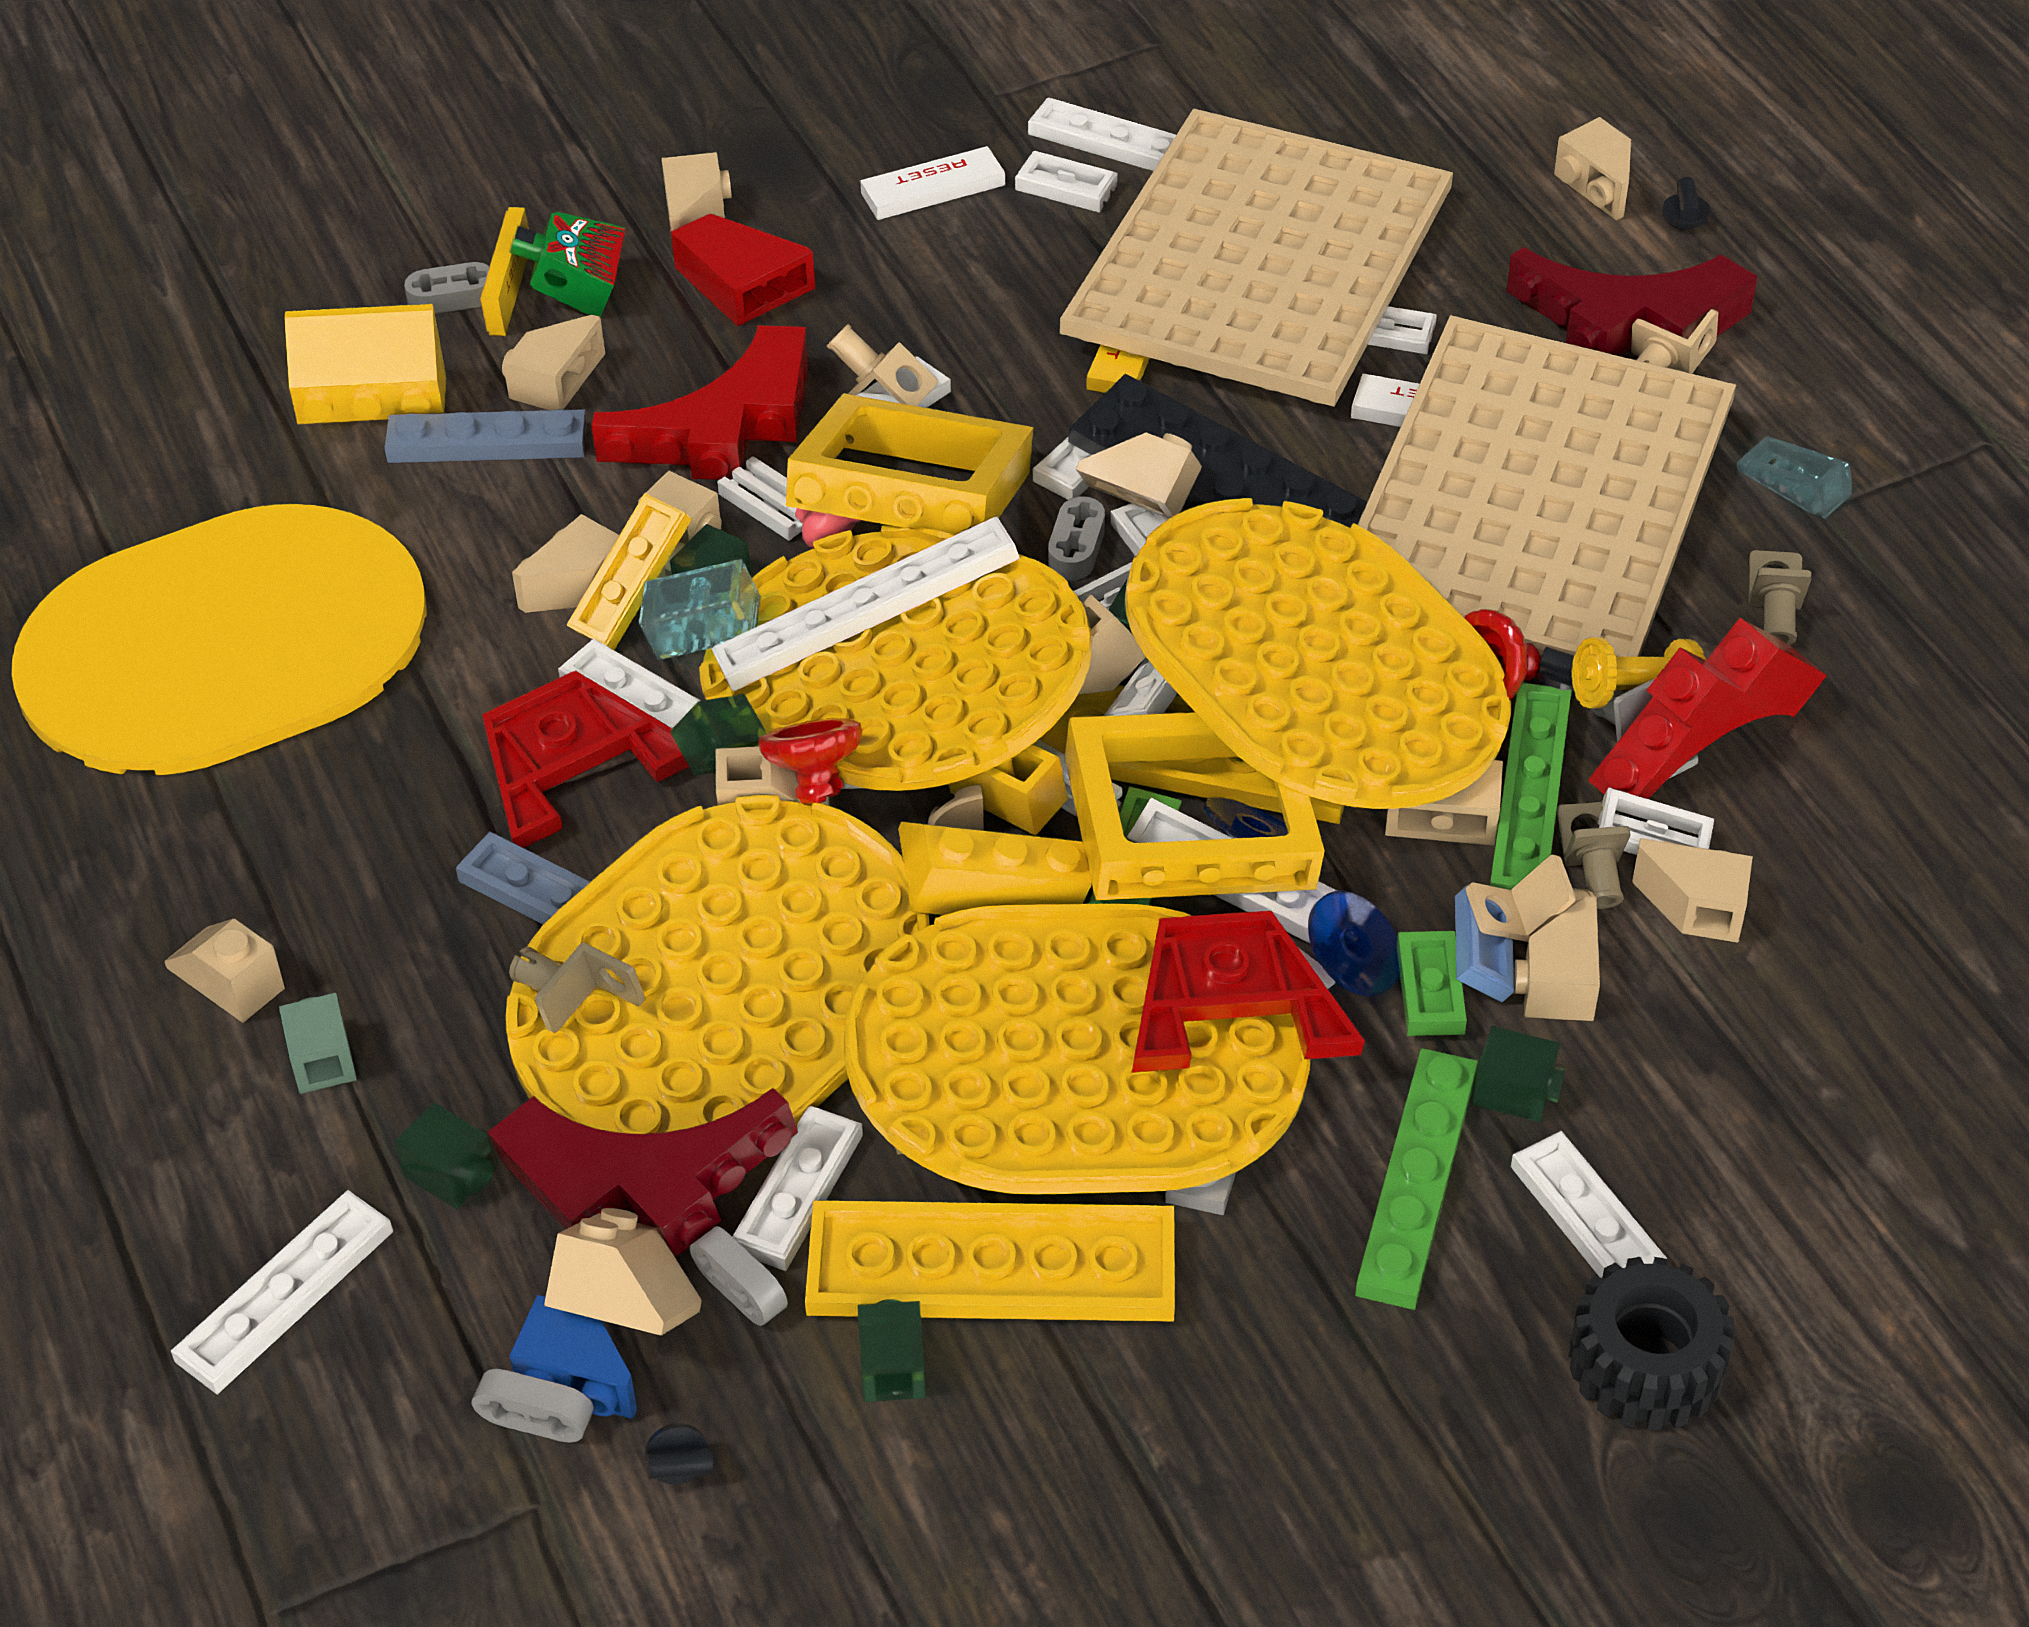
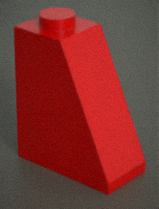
M711 213L671 231L675 269L737 326L815 289L813 252L806 246Z

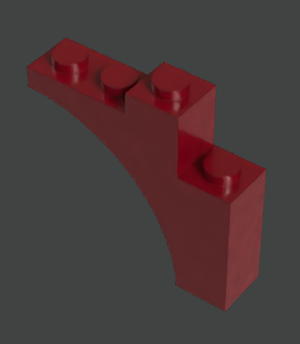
M1522 247L1510 257L1506 292L1566 329L1567 344L1621 356L1631 349L1632 325L1636 319L1644 320L1688 340L1710 309L1718 311L1717 336H1719L1751 313L1758 276L1722 254L1683 270L1653 275L1627 276L1572 268Z
M772 1088L750 1104L712 1122L688 1129L650 1134L618 1133L586 1126L556 1113L533 1096L487 1133L502 1163L565 1230L580 1223L581 1219L601 1214L602 1209L605 1208L630 1211L638 1215L637 1220L641 1224L657 1228L676 1258L721 1221L713 1200L721 1194L733 1191L742 1182L745 1175L767 1157H773L783 1151L791 1138L798 1133V1129L788 1101Z

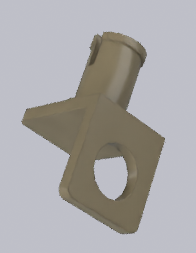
M1753 550L1749 556V606L1764 607V631L1789 645L1796 642V609H1801L1811 582V571L1802 570V556L1799 553ZM1776 564L1784 567L1785 569L1764 567Z
M1602 802L1559 805L1556 811V820L1564 866L1583 865L1586 888L1593 892L1597 898V909L1610 908L1621 904L1624 898L1620 888L1616 862H1619L1631 836L1629 826L1579 829L1572 834L1571 824L1577 818L1590 817L1598 822L1600 813L1603 810Z
M584 942L576 948L563 964L538 953L531 947H525L519 952L521 956L529 959V962L515 955L510 965L509 973L513 981L538 991L535 996L536 1005L546 1029L553 1033H556L596 986L636 1006H640L645 1000L638 977L632 966ZM605 968L619 976L625 985L611 977Z

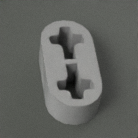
M469 262L416 271L405 280L404 287L408 305L433 304L435 314L481 307L480 298L490 266L480 262Z
M1075 497L1066 501L1060 508L1049 541L1048 567L1055 570L1067 581L1083 579L1094 568L1105 533V509L1099 501L1090 497ZM1080 520H1085L1083 528L1075 527V525L1080 523ZM1071 548L1078 549V552H1075L1073 557H1069Z
M716 1226L690 1245L692 1258L701 1273L756 1325H765L787 1308L788 1301L776 1278L724 1229Z
M502 1369L486 1371L472 1398L474 1410L481 1417L494 1424L568 1443L577 1442L582 1439L594 1410L591 1400L574 1388Z

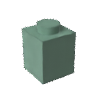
M336 993L320 997H310L299 1002L279 1006L288 1053L300 1094L357 1080Z

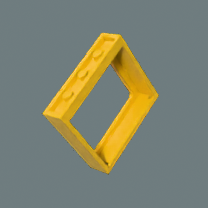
M843 393L788 458L786 506L901 528L925 527L957 535L968 530L970 526L974 527L994 517L999 519L1030 473L1034 427ZM843 448H849L975 472L967 481H954L835 458Z
M1197 713L1069 718L1064 757L1084 842L1095 900L1317 889L1325 850L1310 797L1274 781L1288 831L1286 836L1133 843L1125 838L1108 763L1238 757L1221 741Z

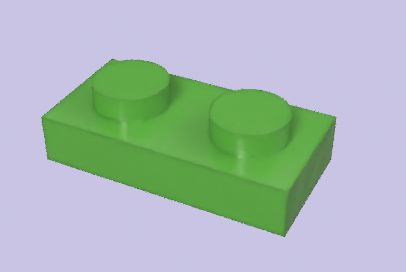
M1455 931L1398 932L1397 953L1407 1036L1465 1035L1467 1019L1462 982L1456 979Z

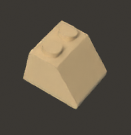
M605 1208L602 1209L601 1214L581 1219L580 1223L559 1232L557 1235L544 1306L662 1336L699 1313L702 1300L657 1228L637 1223L638 1215L621 1209Z

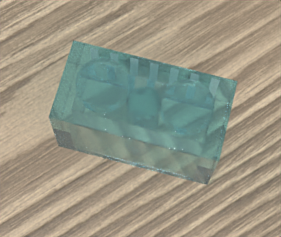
M743 559L645 581L639 624L658 660L713 648L756 628L761 596Z

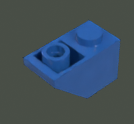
M537 1295L509 1355L513 1372L566 1385L578 1390L591 1400L594 1406L593 1414L610 1416L615 1414L633 1419L637 1411L632 1377L602 1321L544 1306L546 1297Z

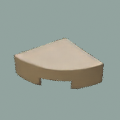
M973 785L954 792L955 798L940 808L939 806L935 807L931 811L928 820L929 825L984 830L981 785Z

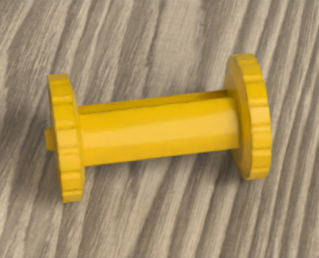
M1588 637L1577 647L1573 658V690L1577 700L1580 701L1583 707L1599 709L1608 704L1615 690H1632L1655 679L1680 647L1704 660L1706 658L1701 646L1691 639L1674 640L1667 647L1664 657L1616 656L1612 645L1605 638Z

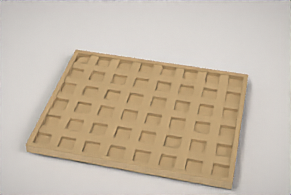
M1193 108L1061 316L1060 334L1120 349L1131 354L1165 361L1176 366L1210 373L1221 378L1255 385L1266 390L1300 397L1314 403L1335 407L1449 193L1453 172Z
M1450 315L1358 525L1376 535L1397 551L1463 617L1472 611L1491 609L1513 619L1516 626L1522 630L1525 644L1532 643L1538 649L1541 657L1546 646L1575 655L1577 647L1588 637L1605 638L1612 645L1616 656L1640 657L1733 402L1736 384Z

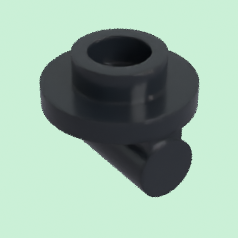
M1683 177L1679 179L1676 184L1677 194L1665 200L1662 215L1668 223L1678 229L1690 230L1702 226L1709 218V205L1704 199L1697 196L1695 181L1692 178Z
M1546 646L1540 660L1537 679L1545 686H1551L1560 690H1572L1570 700L1575 699V691L1572 685L1574 655Z
M685 1423L666 1425L657 1430L647 1442L645 1460L649 1480L657 1479L667 1484H682L693 1480L698 1475L713 1473L712 1450L708 1448L707 1441L701 1431L692 1425Z

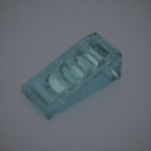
M1766 436L1737 462L1738 471L1802 509L1822 518H1827L1852 493L1850 463ZM1774 458L1777 459L1773 465L1768 464Z

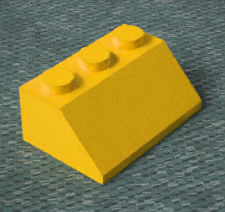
M433 304L285 311L289 389L297 424L388 420L389 415L444 413L446 372Z
M901 822L898 829L906 867L907 886L912 912L946 915L982 906L1083 904L1092 885L1084 842Z

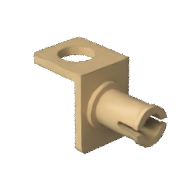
M1710 309L1688 340L1644 320L1636 319L1632 325L1631 352L1638 356L1637 361L1692 374L1716 342L1718 311Z
M849 324L826 346L858 375L855 379L858 383L848 393L850 395H858L876 379L899 403L918 406L938 383L937 379L900 342L886 355L882 352L878 355L851 329ZM905 368L915 374L919 383L917 391H906L898 384L896 379L898 369Z
M1550 855L1511 890L1474 882L1465 889L1478 928L1482 933L1528 942L1531 935L1583 897H1595L1593 892L1588 889L1572 888L1563 861L1557 855ZM1485 900H1491L1500 906L1506 916V923H1502L1492 917L1486 908Z

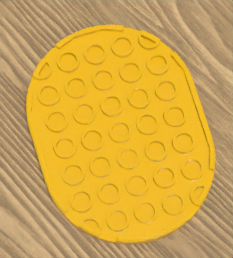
M1252 498L1211 502L1190 508L1161 523L1147 536L1146 543L1133 559L1126 583L1125 608L1133 636L1143 654L1154 668L1221 741L1238 757L1260 773L1292 790L1327 802L1351 807L1397 809L1433 803L1458 793L1479 779L1497 757L1509 726L1511 700L1507 697L1506 688L1503 683L1505 674L1496 655L1475 628L1406 559L1376 535L1355 523L1349 528L1322 517L1323 510L1288 501H1284L1282 507L1253 504Z
M303 504L269 505L239 510L104 557L63 581L39 603L20 632L12 658L13 686L23 716L37 736L56 752L61 753L63 751L83 760L87 767L117 774H124L127 769L154 770L156 775L198 770L228 761L327 724L362 707L384 691L383 684L398 670L406 668L421 642L419 636L424 618L427 616L424 586L420 571L408 550L392 534L368 519L334 508Z
M882 525L881 532L853 536L851 530L813 541V549L788 561L782 556L758 572L732 596L722 608V610L726 609L722 641L717 642L721 611L713 622L710 644H705L707 649L703 663L699 666L700 682L707 703L712 707L711 711L714 718L724 731L746 747H759L758 741L760 737L777 728L819 719L850 718L861 723L862 736L856 750L837 764L838 777L843 778L844 783L874 790L903 791L925 789L961 781L996 767L1028 748L1049 731L1074 702L1086 679L1092 657L1090 624L1082 601L1078 599L1063 576L1037 560L1018 554L1020 559L732 692L711 648L730 640L734 607H738L736 637L742 634L745 606L747 604H750L747 631L955 536L947 532L925 527L901 528L891 525Z
M778 795L737 797L735 802L713 806L704 810L702 806H698L674 816L657 826L564 904L543 924L527 946L563 964L576 948L584 942L632 966L645 996L644 1002L640 1006H636L596 986L556 1033H553L546 1029L536 1005L535 996L538 991L513 981L510 996L507 998L506 1031L512 1062L519 1082L528 1098L530 1099L535 1096L542 1104L556 1113L596 1129L618 1133L650 1134L688 1129L712 1122L750 1104L774 1088L788 1101L797 1126L809 1106L817 1108L848 1079L844 1059L845 1021L848 1005L857 983H861L864 976L875 964V958L889 944L903 934L912 935L930 926L928 913L912 912L904 858L891 843L861 820L822 803L804 805L798 802L779 800ZM521 956V959L529 962V959ZM605 968L611 977L625 985L619 976Z
M1142 904L996 905L960 910L937 917L933 925L923 928L912 935L903 934L889 944L875 958V964L864 976L861 983H857L848 1005L844 1032V1059L852 1091L870 1122L888 1142L919 1165L945 1178L984 1190L1011 1194L1155 1192L1200 1186L1222 1179L1260 1158L1286 1132L1303 1100L1310 1070V1059L1304 1060L1292 1014L1184 1022L1192 1054L1189 1068L1131 1073L1159 918L1191 916L1190 914L1172 909Z

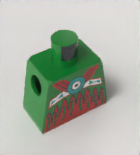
M554 212L551 213L543 234L517 226L509 253L535 261L530 285L533 289L588 315L601 317L614 287L626 228L566 213Z

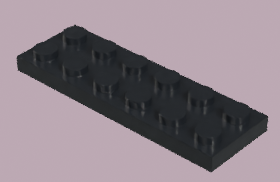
M1126 373L1069 428L1068 443L1091 455L1143 433H1149L1162 439L1164 434L1168 433L1192 445L1191 451L1202 467L1184 503L1188 508L1211 502L1252 498L1253 504L1280 507H1282L1284 501L1321 509L1323 510L1322 517L1351 528L1353 523L1358 525L1368 503Z

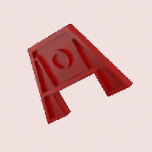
M576 670L482 714L512 843L522 848L562 830L560 815L542 793L547 789L628 750L632 751L656 782H660L703 760L701 745Z
M1272 911L1159 918L1131 1073L1189 1068L1192 1054L1184 1022L1292 1014L1304 1060L1361 1055L1365 1040Z

